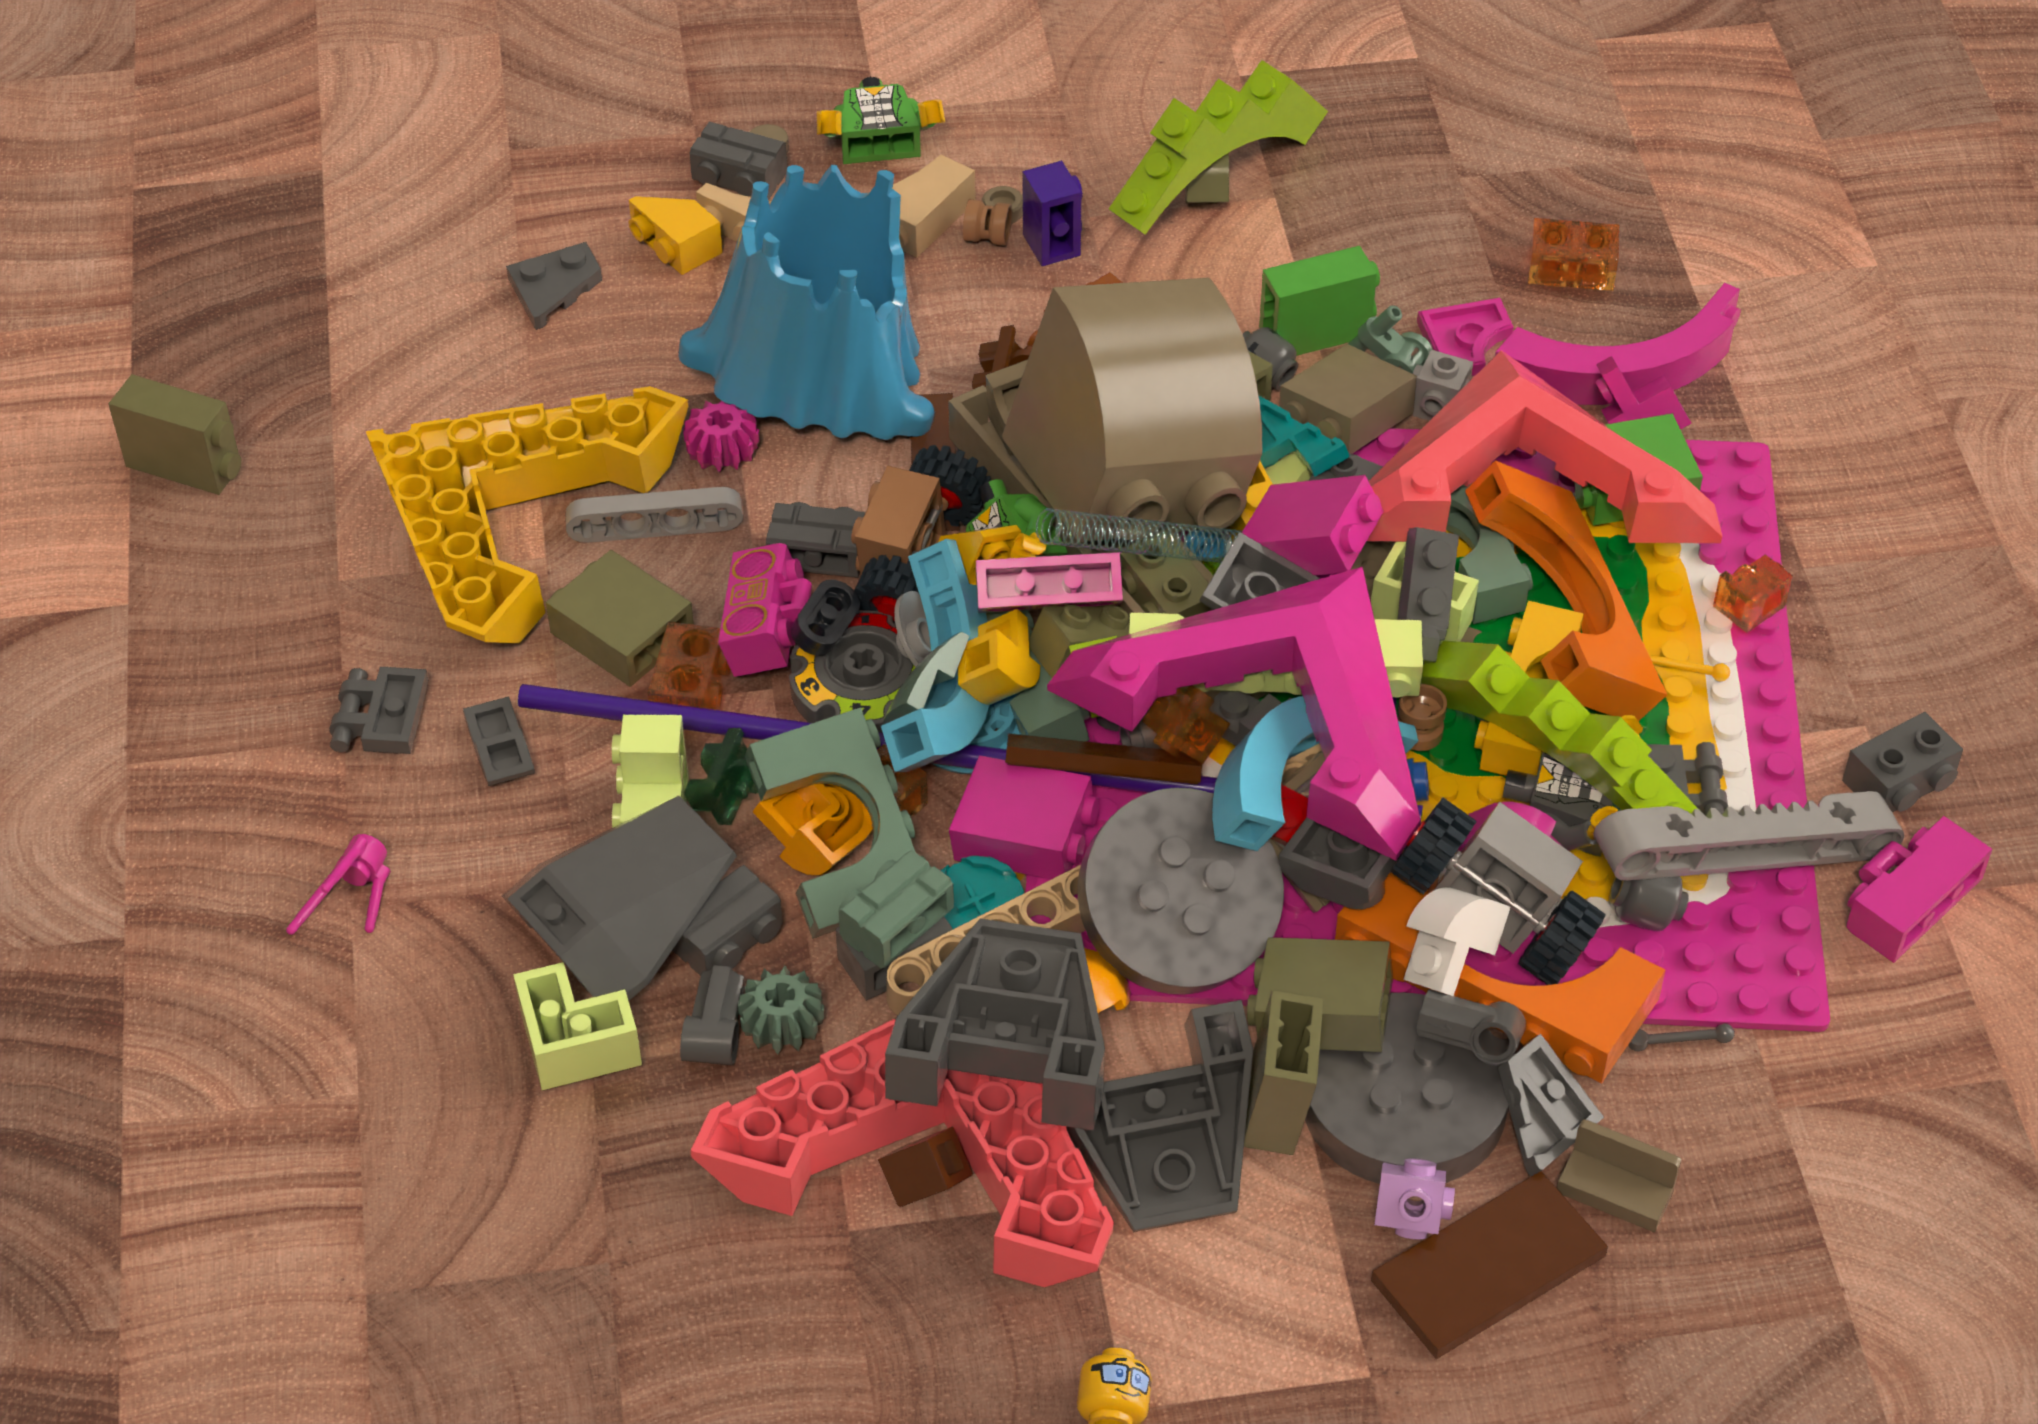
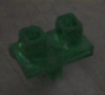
M728 728L722 743L705 744L700 758L701 766L708 776L704 779H690L684 791L685 797L694 811H711L718 825H732L742 799H746L749 793H758L745 759L748 748L744 744V732L741 728Z

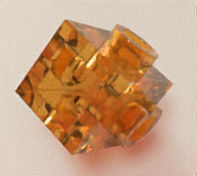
M1190 685L1186 691L1182 688H1177L1174 695L1158 697L1142 720L1143 723L1157 733L1153 742L1175 757L1182 751L1204 764L1231 724L1210 708L1215 700L1194 685Z

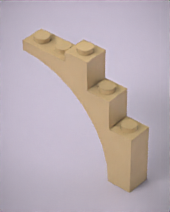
M939 155L920 171L893 184L892 189L901 195L899 240L904 252L917 258L965 212L967 201L969 199L975 200V170L946 156ZM705 183L696 191L697 202L720 221L721 234L737 242L741 228L744 225L751 197L735 194Z

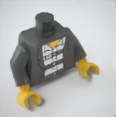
M1633 715L1622 716L1621 718L1639 736L1643 727L1637 718ZM1542 752L1537 775L1508 770L1503 798L1529 803L1530 806L1541 810L1557 821L1551 835L1568 851L1578 849L1601 857L1602 851L1593 833L1601 820L1618 811L1617 808L1613 807L1612 801L1545 752Z

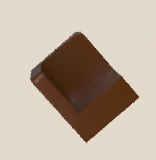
M953 1126L901 1146L878 1159L896 1204L900 1207L948 1190L973 1175Z

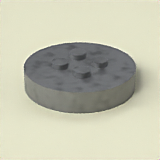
M1169 788L1139 796L1128 802L1109 818L1094 836L1083 857L1078 877V904L1087 935L1098 953L1116 968L1123 977L1144 988L1168 994H1193L1221 986L1244 971L1264 952L1268 937L1273 938L1280 922L1284 900V883L1279 860L1271 842L1268 840L1258 851L1215 841L1212 821L1213 793L1191 788Z
M1391 993L1382 1052L1319 1051L1317 1085L1305 1118L1307 1127L1316 1143L1334 1162L1352 1174L1380 1184L1383 1163L1404 1166L1405 1159L1409 1158L1423 1159L1436 1163V1170L1446 1171V1183L1458 1179L1479 1166L1491 1154L1505 1128L1509 1104L1506 1100L1498 1071L1499 1065H1491L1480 1061L1473 1054L1472 1050L1418 1036L1416 1028L1425 997L1423 994Z

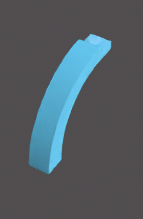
M944 539L908 556L926 616L931 651L960 632L969 635L968 641L978 637V626L988 622L986 613H978L977 586L969 584L956 540ZM958 669L953 679L931 687L924 709L920 708L881 726L894 772H908L953 754L970 744L979 733L985 722L990 705L977 701L958 685Z
M1303 696L1283 702L1269 711L1226 758L1217 777L1213 795L1212 821L1215 841L1258 851L1285 823L1281 801V782L1286 761L1319 744V741L1316 742ZM1398 721L1406 754L1419 740L1414 725Z

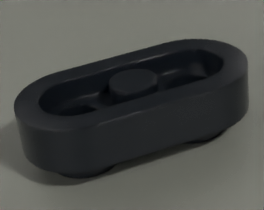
M831 579L820 583L791 626V636L794 642L803 651L813 655H826L831 652L860 609V600L857 593L849 585L838 580Z

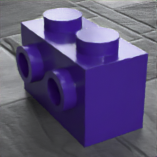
M1062 160L1022 171L1023 236L1040 265L1046 266L1081 256V200L1083 193L1078 177L1076 175L1071 176Z

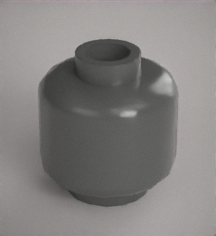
M1680 876L1629 881L1619 880L1615 877L1609 895V902L1615 906L1616 914L1621 921L1651 931H1663L1672 920L1680 921L1686 911L1689 899L1688 893L1682 891V879Z

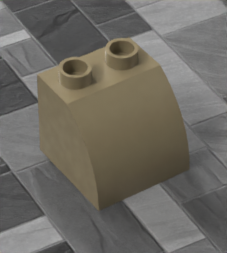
M1210 278L1053 287L1005 425L1002 439L1077 542L1115 538L1139 540L1165 528L1169 533L1200 529L1207 532H1215L1228 526H1233L1243 513L1247 502L1246 493L1262 456L1260 402L1254 370L1243 334L1225 298Z

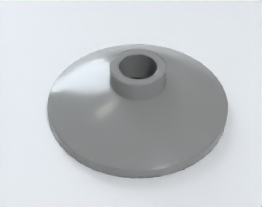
M909 591L902 594L895 604L896 643L901 654L905 658L910 659L916 667L931 652V646L920 594L915 591Z

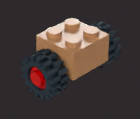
M931 445L928 450L925 448L919 450L909 470L887 465L880 482L875 481L872 484L868 496L867 511L864 517L856 519L851 535V541L853 544H856L857 548L856 570L860 571L861 574L854 589L860 600L859 610L878 611L879 613L891 615L895 624L894 612L897 599L909 591L919 593L908 556L938 543L940 536L946 535V520H949L951 526H959L960 521L965 526L981 512L983 504L978 488L984 483L991 481V476H986L988 470L984 466L976 467L978 464L976 458L973 456L969 460L964 458L965 452L959 449L956 454L952 453L950 446L943 445L941 451H939L936 445Z

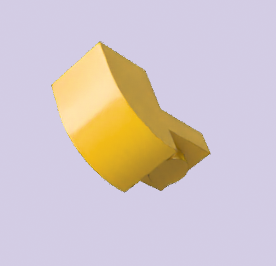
M1015 609L979 625L978 637L967 642L958 666V685L977 701L991 705L1031 688L1038 682L1040 665L1029 655L1028 618L1018 609Z

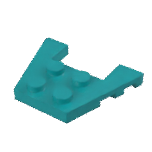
M1259 396L1262 422V456L1260 461L1264 468L1274 465L1279 459L1295 451L1313 476L1316 477L1350 457L1347 447L1341 439L1337 437L1330 439L1322 435L1320 428L1309 422L1302 424L1291 417L1290 412Z

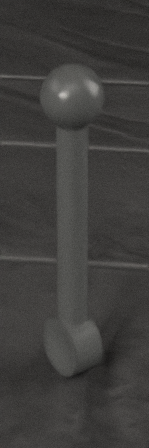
M1726 1023L1719 1024L1716 1029L1647 1034L1644 1030L1639 1029L1628 1046L1634 1051H1643L1647 1048L1648 1044L1717 1039L1721 1043H1728L1734 1038L1735 1031L1731 1025Z

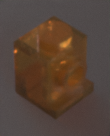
M1765 554L1750 565L1744 564L1740 566L1733 575L1727 571L1719 575L1713 607L1744 632L1748 633L1786 606L1793 575L1786 571L1780 563L1773 561Z

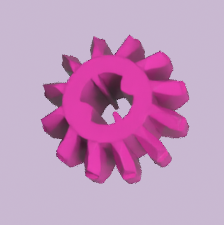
M705 400L703 409H691L689 420L685 421V427L683 428L686 451L690 459L697 460L702 469L714 465L718 472L724 466H731L738 470L740 461H752V454L754 450L758 449L760 440L759 429H757L754 415L736 407V405H729L723 401H720L719 404H712Z

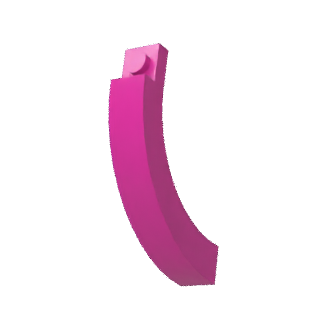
M1724 282L1695 317L1674 331L1647 341L1617 346H1587L1556 341L1517 327L1497 349L1495 356L1502 350L1578 405H1607L1595 382L1603 377L1596 364L1610 356L1615 360L1632 392L1663 375L1672 389L1676 390L1703 376L1729 352L1733 329L1741 313V309L1736 307L1740 289Z

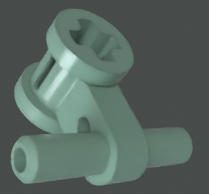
M1395 305L1389 306L1378 317L1369 318L1359 327L1358 335L1348 343L1364 352L1369 349L1381 360L1397 367L1401 366V369L1412 374L1417 364L1424 365L1430 351L1433 350L1429 341L1422 335L1415 332H1405L1400 335L1392 328L1402 319V311ZM1418 348V352L1412 356L1411 354L1414 349Z

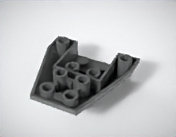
M677 796L539 863L501 896L530 929L533 928L564 962L592 997L625 990L629 1001L651 982L737 855L680 796Z

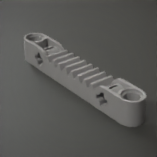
M1873 791L1830 794L1824 796L1818 806L1813 801H1808L1804 808L1797 802H1792L1788 809L1781 803H1776L1772 810H1769L1764 804H1760L1755 812L1748 805L1743 806L1739 813L1732 807H1727L1723 814L1716 808H1710L1706 816L1699 809H1694L1692 813H1689L1679 807L1671 806L1626 809L1610 814L1601 820L1593 833L1615 877L1626 881L1871 860L1890 841L1901 844L1905 837L1904 831L1882 795Z

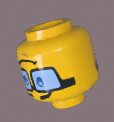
M1107 1348L1102 1351V1355L1094 1356L1085 1361L1080 1371L1077 1409L1081 1417L1088 1421V1424H1141L1147 1417L1152 1382L1149 1368L1141 1361L1135 1359V1355L1131 1351L1123 1348Z

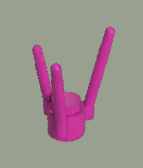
M366 834L353 836L334 869L296 914L295 918L287 926L286 932L289 935H293L341 878L355 886H363L367 882H373L364 927L367 933L373 932L383 886L391 872L388 867L383 865L387 857L385 846L378 839Z

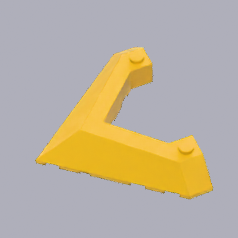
M648 386L633 389V396L607 400L606 393L572 398L570 399L571 405L544 409L543 403L471 414L466 418L454 420L445 418L411 424V429L400 433L385 434L383 428L366 431L370 446L446 626L484 642L520 643L546 613L538 576L533 572L498 559L486 510L606 481L640 493H648L671 466L689 407L688 399Z

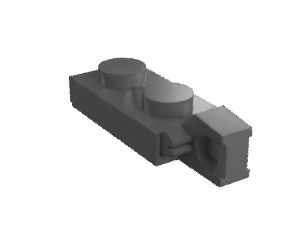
M1414 527L1409 528L1407 532L1397 620H1421L1423 663L1436 662L1439 643L1441 640H1445L1446 629L1449 626L1459 535Z

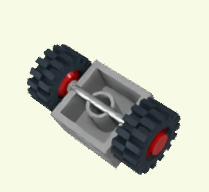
M1443 797L1426 820L1421 822L1390 872L1424 895L1446 867L1447 871L1434 890L1450 887L1510 906L1511 908L1499 944L1514 954L1532 931L1536 932L1518 964L1545 984H1558L1560 979L1565 976L1569 968L1573 966L1585 950L1606 916L1604 912L1573 890L1561 900L1550 916L1547 914L1561 898L1583 861L1501 802L1498 803L1464 848L1459 851L1458 848L1473 829L1476 820Z

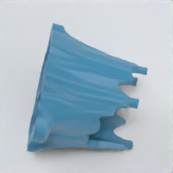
M791 165L787 167L785 182L780 186L770 204L767 198L769 184L763 181L755 182L752 187V195L744 225L738 237L721 295L708 320L701 327L685 332L680 338L678 357L681 363L689 368L712 375L715 379L714 393L721 401L736 405V407L746 410L749 414L756 417L772 416L781 418L796 429L817 424L825 426L833 435L839 438L848 437L854 432H865L883 440L892 439L896 435L917 437L927 433L933 424L934 407L928 399L915 394L908 388V386L916 385L919 382L920 372L914 357L918 356L920 345L912 326L907 298L904 252L899 240L901 195L892 189L894 174L887 170L878 171L876 183L871 192L861 193L844 179L837 165H831L818 184L804 182V169L798 165Z

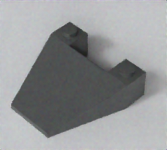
M980 918L897 1016L885 1053V1099L938 1106L948 1070L1043 1084L1041 1123L1094 1131L1103 1095L1105 1045L1081 933Z
M1242 1000L1191 1009L1184 1026L1192 1057V1066L1103 1082V1095L1094 1131L1067 1127L1073 1144L1076 1148H1079L1084 1160L1133 1232L1232 1214L1238 1210L1253 1046Z

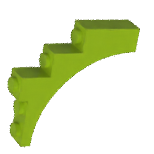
M1263 60L1260 61L1240 92L1218 78L1196 112L1176 98H1173L1150 132L1156 140L1117 195L1109 210L1146 235L1171 201L1194 178L1215 161L1238 147L1262 138L1287 137L1306 145L1328 111L1295 81Z
M1443 641L1439 646L1436 662L1424 663L1421 683L1432 685L1441 690L1446 696L1447 708L1459 710L1490 721L1526 740L1587 781L1621 810L1671 806L1679 807L1692 813L1694 809H1698L1648 756L1652 749L1620 716L1589 713L1559 680L1530 678L1498 644Z

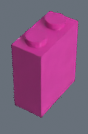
M1366 475L1273 484L1268 488L1242 534L1313 575L1337 574L1349 571L1352 568L1384 510Z
M979 755L949 828L954 860L961 861L962 858L969 856L992 857L1007 864L1014 872L1053 879L1071 870L1073 864H1079L1085 849V831L1087 826L1093 827L1099 813V798L1093 797L1091 776L1055 769L1007 765L1008 763H1005V760Z

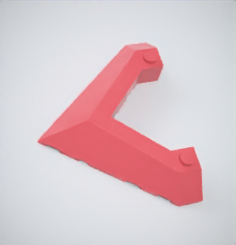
M1502 350L1369 480L1374 493L1380 499L1384 512L1367 541L1406 542L1409 528L1414 527L1446 532L1451 506V493L1462 485L1468 487L1491 465L1493 460L1502 453L1507 456L1517 447L1532 456L1537 451L1556 463V471L1582 487L1590 483L1608 494L1607 502L1622 510L1629 543H1721L1723 537L1715 504L1678 470L1619 436Z
M895 1019L820 1055L819 1063L797 1074L790 1070L757 1086L756 1094L734 1105L727 1101L711 1109L690 1150L691 1157L742 1202L793 1216L811 1175L939 1124L945 1123L947 1128L953 1126L968 1163L1001 1215V1220L994 1234L993 1273L1044 1288L1098 1271L1114 1227V1222L1107 1207L1102 1206L1094 1189V1179L1079 1148H1075L1068 1134L1067 1126L1041 1123L1043 1084L948 1070L938 1106L885 1099V1053L896 1021Z

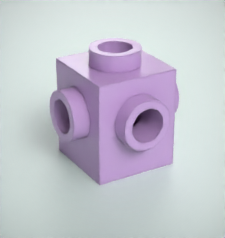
M1405 1159L1404 1166L1383 1163L1374 1225L1395 1228L1396 1235L1409 1239H1426L1427 1233L1438 1235L1440 1220H1451L1455 1188L1445 1187L1446 1171L1436 1170V1163L1423 1159ZM1413 1196H1417V1197L1422 1198V1200H1421V1201H1412V1200L1409 1199V1198H1410V1197H1413Z

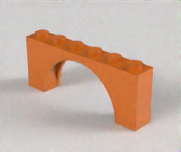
M1495 460L1465 490L1479 523L1503 535L1526 552L1553 579L1569 601L1573 610L1584 613L1581 627L1582 633L1572 630L1541 660L1548 678L1559 680L1585 707L1610 716L1622 717L1624 715H1633L1640 721L1667 696V693L1572 491Z
M1390 872L1385 879V894L1379 903L1366 909H1351L1345 906L1337 915L1335 940L1390 942L1393 979L1407 982L1426 993L1428 990H1432L1403 980L1419 930L1407 927L1406 925L1418 903L1426 895L1434 891L1438 884L1439 876L1422 895ZM1622 947L1603 965L1585 976L1572 981L1545 986L1518 985L1503 982L1486 976L1464 963L1454 996L1484 1005H1490L1498 1001L1515 1005L1523 1013L1526 1020V1030L1520 1040L1523 1045L1541 1034L1563 1064L1572 1072L1588 1076L1602 1084L1658 1002L1666 970ZM1495 1028V1029H1497V1030H1499V1031L1505 1033L1503 1030H1501V1029H1499V1028Z

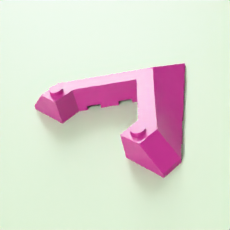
M1363 567L1074 650L1047 684L1048 691L1132 732L1158 697L1174 695L1177 688L1204 683L1205 688L1240 682L1244 681V675L1266 670H1271L1272 675L1292 671L1297 687L1300 686L1305 700V710L1316 742L1319 741L1325 757V762L1310 782L1306 817L1395 861L1420 825L1421 819Z

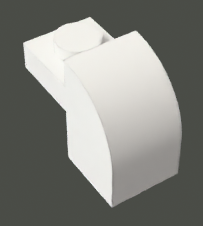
M1450 887L1439 888L1426 895L1415 907L1406 925L1407 927L1419 930L1403 980L1454 996L1469 947L1495 955L1511 907Z

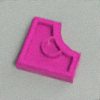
M1500 298L1418 311L1417 315L1419 329L1423 337L1429 341L1433 350L1473 361L1472 376L1477 375L1485 367L1486 352L1497 342L1506 340L1513 332L1514 327Z

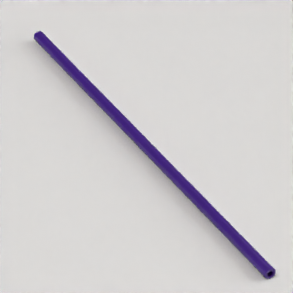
M522 684L518 694V706L521 708L622 721L623 715H682L683 730L764 740L812 724L802 721ZM878 732L881 746L876 748L877 752L881 757L890 758L883 732ZM968 744L961 750L932 763L974 769L979 755L1006 760V749ZM1065 771L1091 776L1092 785L1146 793L1169 788H1191L1214 794L1217 780L1216 777L1201 776V783L1190 784ZM1417 805L1421 819L1423 805Z

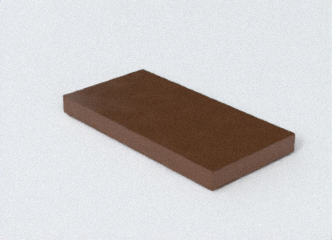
M1540 1171L1440 1230L1438 1235L1433 1234L1372 1271L1371 1281L1435 1359H1438L1606 1256L1608 1246L1546 1175Z

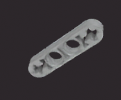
M729 487L582 498L571 502L565 512L568 536L578 542L587 543L727 531L737 527L743 519L742 498L736 490ZM672 509H684L688 512L680 517H671L666 514V512ZM697 509H702L703 512L697 513ZM632 512L641 514L642 518L627 521L622 519L621 516Z

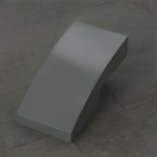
M509 696L463 708L464 719L488 786L535 773L522 729H519Z

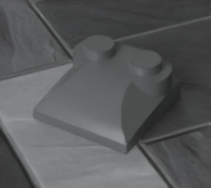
M1239 532L1199 601L1210 609L1215 610L1320 578Z
M1307 817L1278 855L1281 870L1292 880L1296 887L1351 909L1370 908L1382 900L1385 894V879L1397 862V860H1392L1390 857L1382 855Z

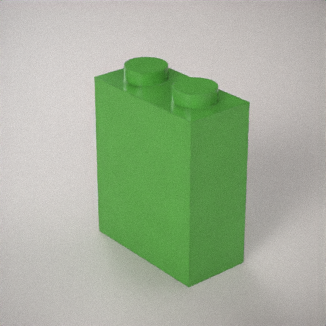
M1359 245L1263 269L1259 328L1269 327L1290 342L1296 349V356L1349 343L1358 335L1359 327L1369 318L1376 317L1377 315L1374 298L1375 288L1380 284V274L1376 263L1368 260Z
M1673 413L1606 424L1608 428L1619 436L1678 470L1700 491L1703 476ZM1574 482L1577 504L1580 509H1586L1593 526L1624 521L1622 510L1607 502L1608 494L1590 483L1582 487Z

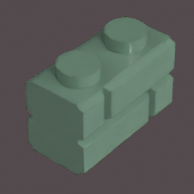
M913 850L908 851L897 861L888 860L879 868L873 882L862 891L858 889L851 891L843 899L838 910L842 939L858 952L862 951L864 956L879 968H885L954 908V891L951 878L935 866L931 867L927 860Z

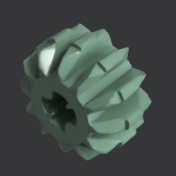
M785 965L780 974L772 975L764 968L761 981L747 979L745 994L740 995V1000H738L741 1029L745 1036H753V1042L758 1049L772 1043L777 1055L783 1045L788 1044L799 1052L802 1038L815 1040L818 1033V1025L823 1024L825 1017L824 1005L821 1003L822 993L818 983H809V977H807L805 970L790 976V971Z

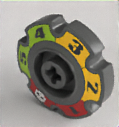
M858 611L832 651L826 655H813L803 651L797 644L795 645L790 656L792 673L789 675L790 693L795 707L804 719L809 723H815L861 708L865 720L872 719L878 732H882L883 720L895 695L910 673L916 668L910 659L905 658L898 649L896 643L897 629L893 616L879 613L878 611Z

